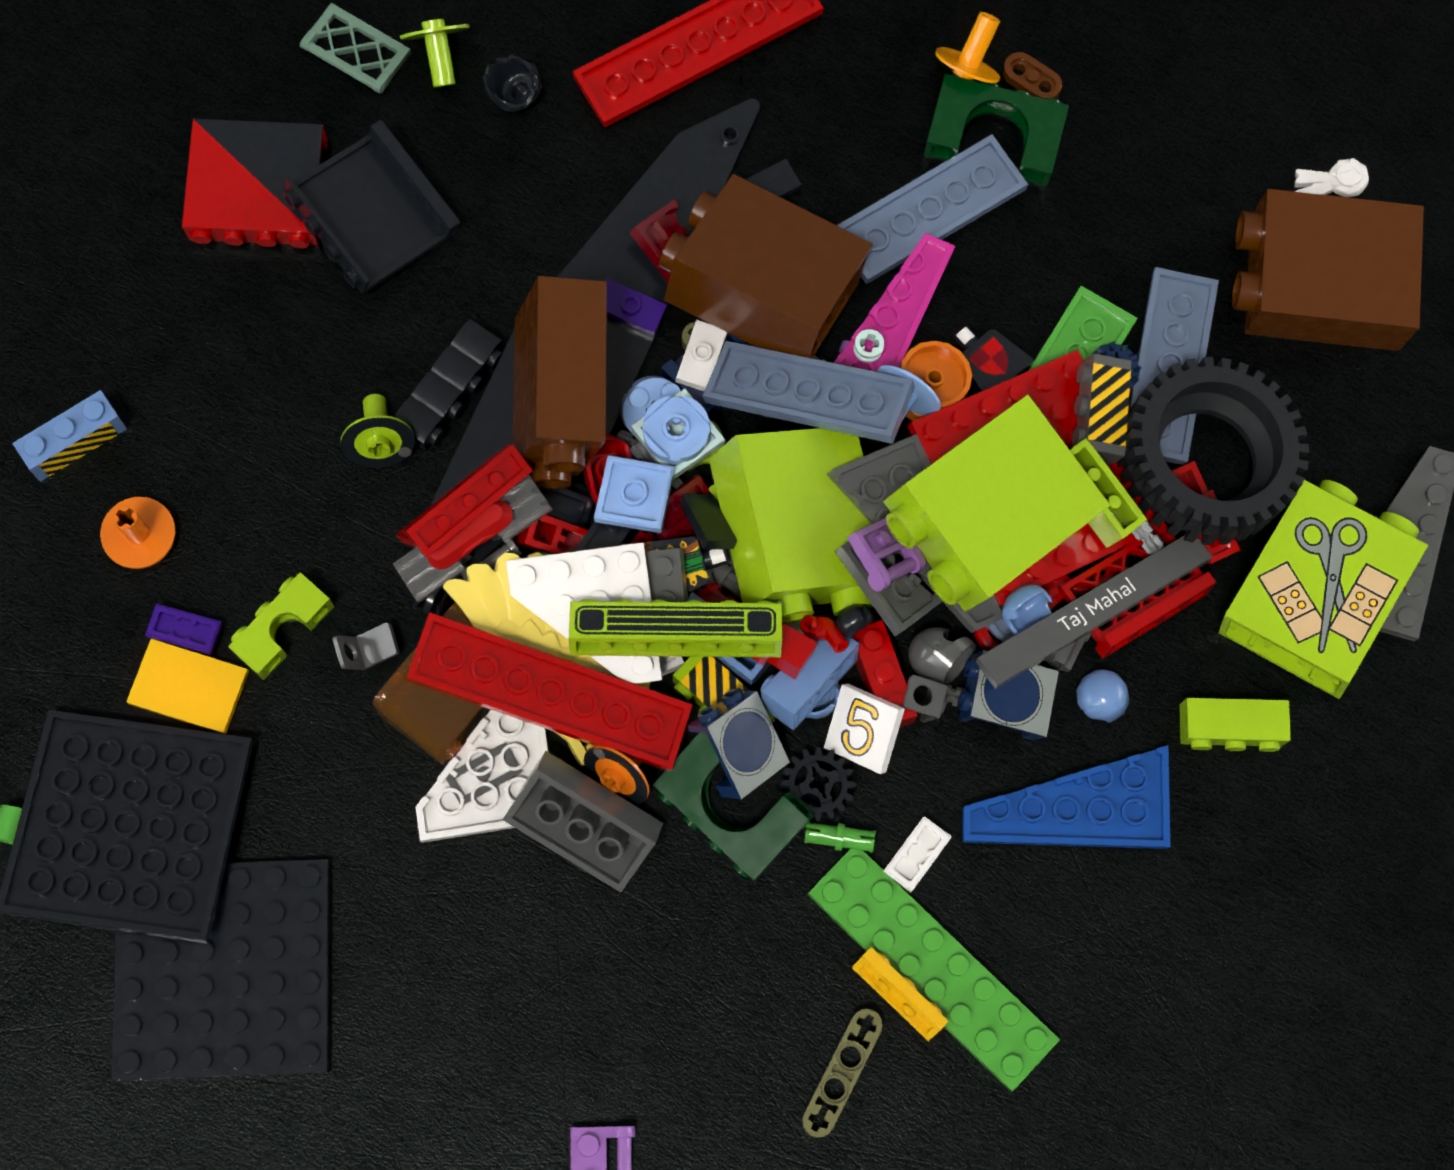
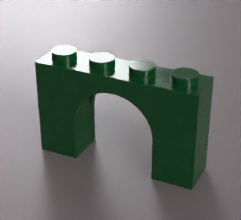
M945 74L924 156L944 161L951 159L957 155L963 130L971 120L985 114L1001 115L1013 121L1023 135L1024 149L1018 171L1026 182L1047 187L1053 172L1069 105L1062 104L1054 98L1043 99L1031 96L1023 90L1011 91L1000 88L995 83H980L961 78L956 74Z
M699 732L675 759L673 769L671 771L666 770L653 786L659 790L657 794L664 803L670 807L675 805L684 814L682 818L687 825L696 831L700 829L709 838L707 841L719 854L725 853L734 861L733 867L740 875L756 880L815 817V814L789 792L755 826L735 827L724 822L715 813L709 798L711 779L721 766V763L707 734Z

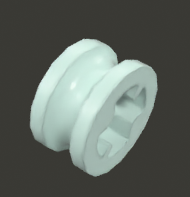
M872 329L861 331L856 336L853 345V352L856 358L865 363L877 361L881 357L884 348V339L878 331ZM866 340L873 341L872 346L876 345L877 347H874L871 352L864 351L865 346L861 347L860 345H864Z

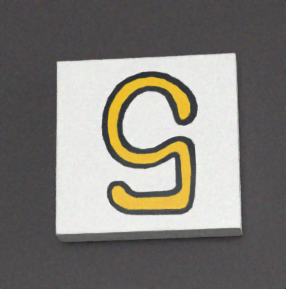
M842 684L824 748L829 751L834 750V753L879 774L886 773L905 709L853 685Z

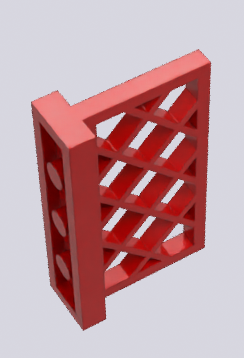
M508 444L399 531L396 536L401 543L417 547L422 555L428 558L533 470L515 446Z
M1165 524L1152 531L1154 535L1158 533L1167 545L1177 540L1174 536L1166 533L1168 528ZM1136 540L1061 585L1058 591L1069 604L1077 599L1071 591L1073 588L1082 586L1093 590L1103 584L1099 583L1100 572L1103 570L1120 574L1128 569V567H1125L1128 555L1144 557V559L1150 555L1144 549H1140L1143 543L1142 540ZM1198 568L1190 573L1191 577L1187 580H1178L1171 584V586H1175L1174 588L1169 590V585L1163 589L1162 595H1153L1139 603L1136 611H1126L1111 620V626L1103 631L1099 628L1094 630L1090 634L1097 642L1096 651L1102 659L1109 656L1206 596L1215 585V579L1209 572L1203 574Z

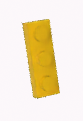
M872 947L851 967L927 1041L932 1039L948 1023V1020L942 1015L940 1008L936 1004L927 1001L917 991L916 986L911 980L902 977L891 966L887 957L876 952Z

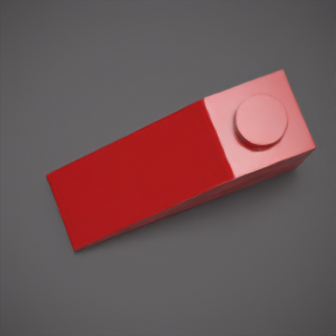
M545 515L513 537L518 546L553 555L573 552L588 530Z

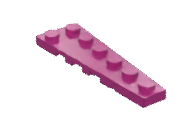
M925 233L834 363L877 372L884 365L900 367L955 246ZM866 329L878 331L884 339L881 357L872 363L860 361L853 352L856 336ZM866 340L864 345H860L861 347L865 346L864 351L871 352L874 347H877L876 345L872 346L873 341Z

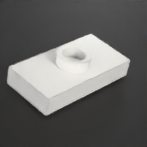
M696 320L676 376V382L705 391L722 351L727 332L712 324Z
M924 816L883 872L911 893L952 836Z

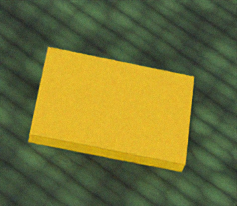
M151 639L126 702L129 705L220 734H226L249 670Z

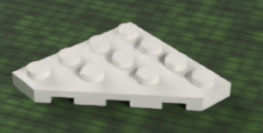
M644 542L506 561L510 595L568 640L570 601L593 599L597 602H615L626 599L632 602H651ZM591 656L621 680L633 684L662 680L659 656Z
M490 710L467 738V742L457 755L451 759L426 796H423L416 805L420 842L424 843L515 828L503 821V818L544 752L548 751L545 728ZM506 743L501 754L493 758L489 751ZM507 749L510 750L518 765L517 767H511L506 760L504 753ZM483 754L488 755L490 760L471 769L469 762ZM466 764L469 772L454 779L460 791L451 788L446 780L447 776L451 774L453 777H456L458 773L454 770ZM479 768H487L484 772H477ZM520 769L522 772L498 787L489 783L511 770L516 771ZM490 772V778L485 782L479 781L476 777ZM482 786L492 788L489 792L474 799L475 791ZM453 792H455V793H457V794L459 795V797H460V804H459V802H458V800H457V798L455 797V795H454ZM471 793V802L464 805L463 797Z

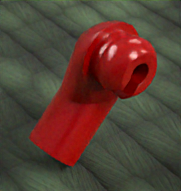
M812 615L802 618L800 628L805 636L827 641L835 653H841L848 648L849 642L830 618Z

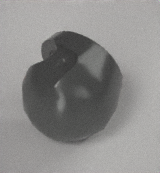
M939 626L928 627L920 631L911 641L908 650L909 662L917 676L948 685L964 669L967 660L974 653L976 644L969 637L948 641L949 629Z

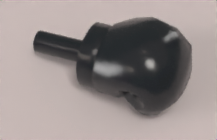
M853 604L844 608L838 614L835 623L845 637H851L865 629L876 617L868 607Z

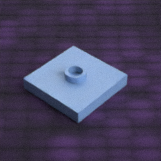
M608 455L594 521L662 533L675 473L674 466Z

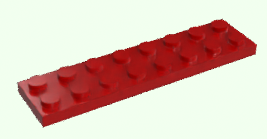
M710 0L574 70L573 78L605 128L822 15L823 6L819 0Z
M430 612L405 679L594 746L615 749L629 758L667 771L673 769L693 705Z

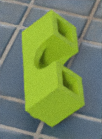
M299 573L295 578H288L279 588L280 594L272 602L267 601L261 605L255 613L256 618L248 627L242 626L231 638L232 643L228 646L239 659L263 680L287 657V654L275 641L278 627L284 622L294 620L301 622L312 631L334 608L330 598L302 573Z

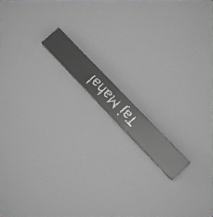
M1183 536L979 656L976 663L992 686L997 689L1205 565L1212 559V555L1202 545L1199 538L1191 543L1184 541Z

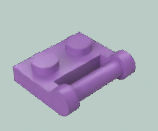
M886 518L856 531L847 538L869 574L868 583L875 591L884 590L889 587L892 581L909 572L914 574L925 568L926 560L919 547L916 545L914 548L908 549L901 545L890 532ZM901 551L904 556L903 561L886 569L881 560Z
M635 1126L571 1127V1170H607V1138H617V1170H632L631 1137H635Z

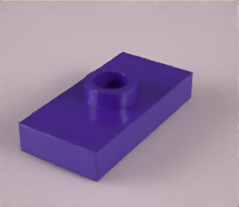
M607 278L606 316L654 336L667 308V304Z
M156 604L145 636L213 656L223 623Z

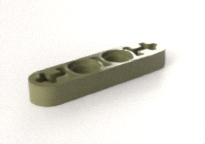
M862 1009L853 1015L803 1113L802 1127L812 1137H824L834 1128L881 1033L882 1020L874 1010ZM867 1016L873 1018L871 1024L875 1027V1031L865 1033L862 1041L869 1043L865 1049L858 1042L848 1040L847 1038L850 1033L855 1038L857 1037L861 1026L857 1024L858 1018L864 1020ZM854 1047L858 1050L860 1061L857 1066L849 1068L842 1064L840 1054L844 1048ZM829 1079H838L844 1085V1093L841 1098L833 1100L826 1096L824 1086ZM820 1097L826 1104L837 1106L834 1114L830 1109H827L823 1119L828 1123L827 1127H820L817 1131H813L811 1129L813 1123L808 1118L810 1114L817 1115L822 1105H817L815 1102Z

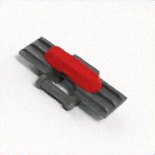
M527 475L428 558L424 557L416 547L394 562L393 565L416 601L420 603L442 588L447 580L455 579L461 574L465 581H467L466 562L472 558L470 552L489 539L496 541L502 538L506 544L478 564H487L492 569H495L497 559L505 552L514 553L518 556L521 555L522 551L513 537L553 509L531 476Z

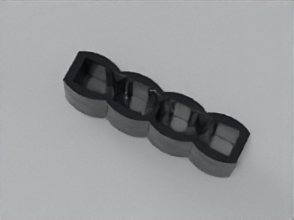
M471 319L459 330L451 344L439 356L432 369L422 378L412 395L402 404L394 416L411 427L415 435V444L424 450H427L431 445L436 446L439 444L446 432V429H444L445 425L451 419L456 420L462 414L466 405L463 403L464 400L471 393L476 394L481 389L485 381L483 375L490 368H496L503 353L502 340Z

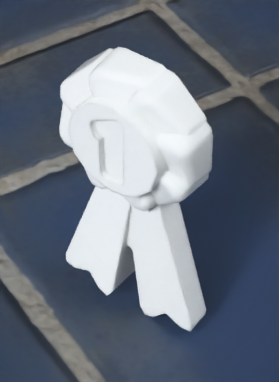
M1352 158L1337 161L1329 172L1297 169L1294 187L1306 188L1294 192L1320 195L1334 192L1342 197L1358 196L1368 185L1367 167Z

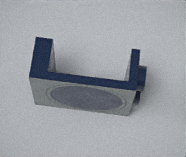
M982 650L971 655L964 668V676L967 677L965 690L961 692L957 704L958 710H960L959 721L966 722L978 719L1021 731V738L1031 741L1047 737L1059 671L1036 665L995 689L976 663L977 658L988 651Z
M740 688L725 693L722 696L723 700L716 706L700 711L697 714L698 719L687 727L690 732L706 733L727 776L716 785L720 796L742 799L790 762L757 691H742Z

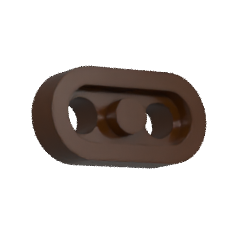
M1016 52L1009 55L1004 63L1003 77L1007 83L1016 89L1026 91L1031 96L1043 99L1058 98L1062 88L1060 76L1030 55ZM1020 70L1023 72V75H1016L1013 71ZM1046 87L1049 92H1042L1039 88Z

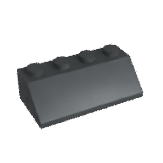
M548 751L544 752L503 818V821L619 892L623 891L656 844L663 825L658 819Z

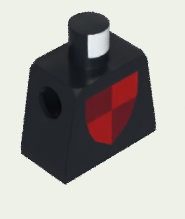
M965 327L953 338V341L964 351L962 354L969 361L972 372L970 391L973 395L1028 372L1034 362L1031 356L995 329H990L981 338H978L968 327Z

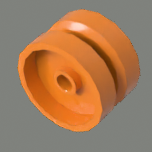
M939 341L920 343L908 351L899 367L908 370L925 382L938 396L941 409L965 399L971 386L972 372L969 361L960 350L948 343ZM909 410L905 417L915 421L925 415Z

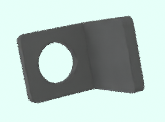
M383 623L356 637L337 635L332 638L342 669L366 670L399 654L391 623ZM344 644L351 649L353 661L346 656Z
M911 675L902 706L905 709L921 713L920 721L922 722L939 719L946 706L947 699L945 695L948 686ZM918 686L928 688L923 706L917 704L913 697L914 690Z

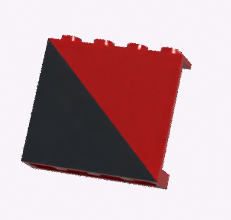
M193 119L182 228L188 240L199 244H208L211 241H224L230 245H242L244 242H250L265 247H273L276 244H290V246L295 248H307L309 245H318L317 236H312L303 223L304 218L298 210H292L283 197V190L287 177L290 176L294 181L320 165L321 152L327 149V136L323 124Z

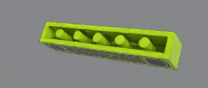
M593 599L570 601V655L781 657L782 603H771L769 601L737 603L731 600L720 603H702L698 600L686 602H666L664 600L632 602L626 599L615 602H597Z

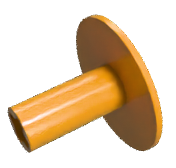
M980 12L962 52L940 47L936 49L935 55L944 64L951 67L953 72L961 78L998 83L1000 80L999 74L982 62L999 26L1000 20L991 14Z

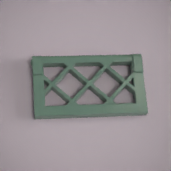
M332 3L300 43V47L304 50L311 52L352 76L379 94L385 90L393 76L411 53L410 48ZM334 18L348 25L336 29L329 28ZM358 31L375 42L356 45L353 32ZM351 34L353 46L334 49L331 36ZM328 37L331 50L326 51L315 43L319 38ZM380 47H386L396 54L392 59L382 60ZM377 48L379 61L360 65L358 51ZM355 52L357 65L352 66L336 56ZM381 68L382 70L377 79L362 72Z

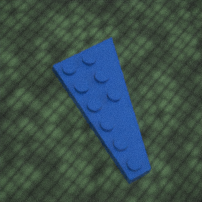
M1168 745L1116 762L1060 777L1043 784L1030 786L1013 793L964 806L962 808V843L1170 848Z

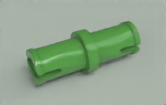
M811 821L806 826L804 841L806 844L834 846L837 851H842V848L873 853L875 830L845 827L844 823H838V826L812 823Z

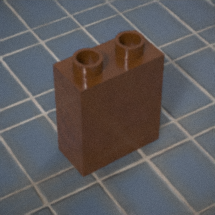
M732 174L718 196L707 190L701 193L688 220V226L694 228L689 238L675 232L662 252L658 267L670 273L664 297L666 302L755 347L813 358L858 286L873 244Z
M1267 189L1254 211H1241L1236 227V249L1249 251L1248 271L1237 272L1232 291L1233 310L1246 311L1245 334L1399 351L1420 328L1424 206Z
M538 276L515 317L513 445L533 470L531 478L538 488L562 489L570 487L572 476H579L605 443L606 281Z

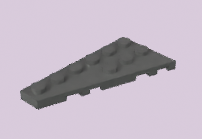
M917 434L831 470L827 475L869 522L873 524L886 518L890 513V510L883 501L929 467L931 463ZM898 551L899 555L904 559L902 552ZM926 560L925 568L917 572V574L934 592L928 580V572L932 567ZM994 595L966 612L963 611L958 602L955 605H949L943 601L971 633L1002 619V611Z
M1429 446L1385 511L1403 516L1415 524L1419 529L1416 539L1428 544V547L1381 627L1380 632L1414 642L1419 639L1454 490V453Z

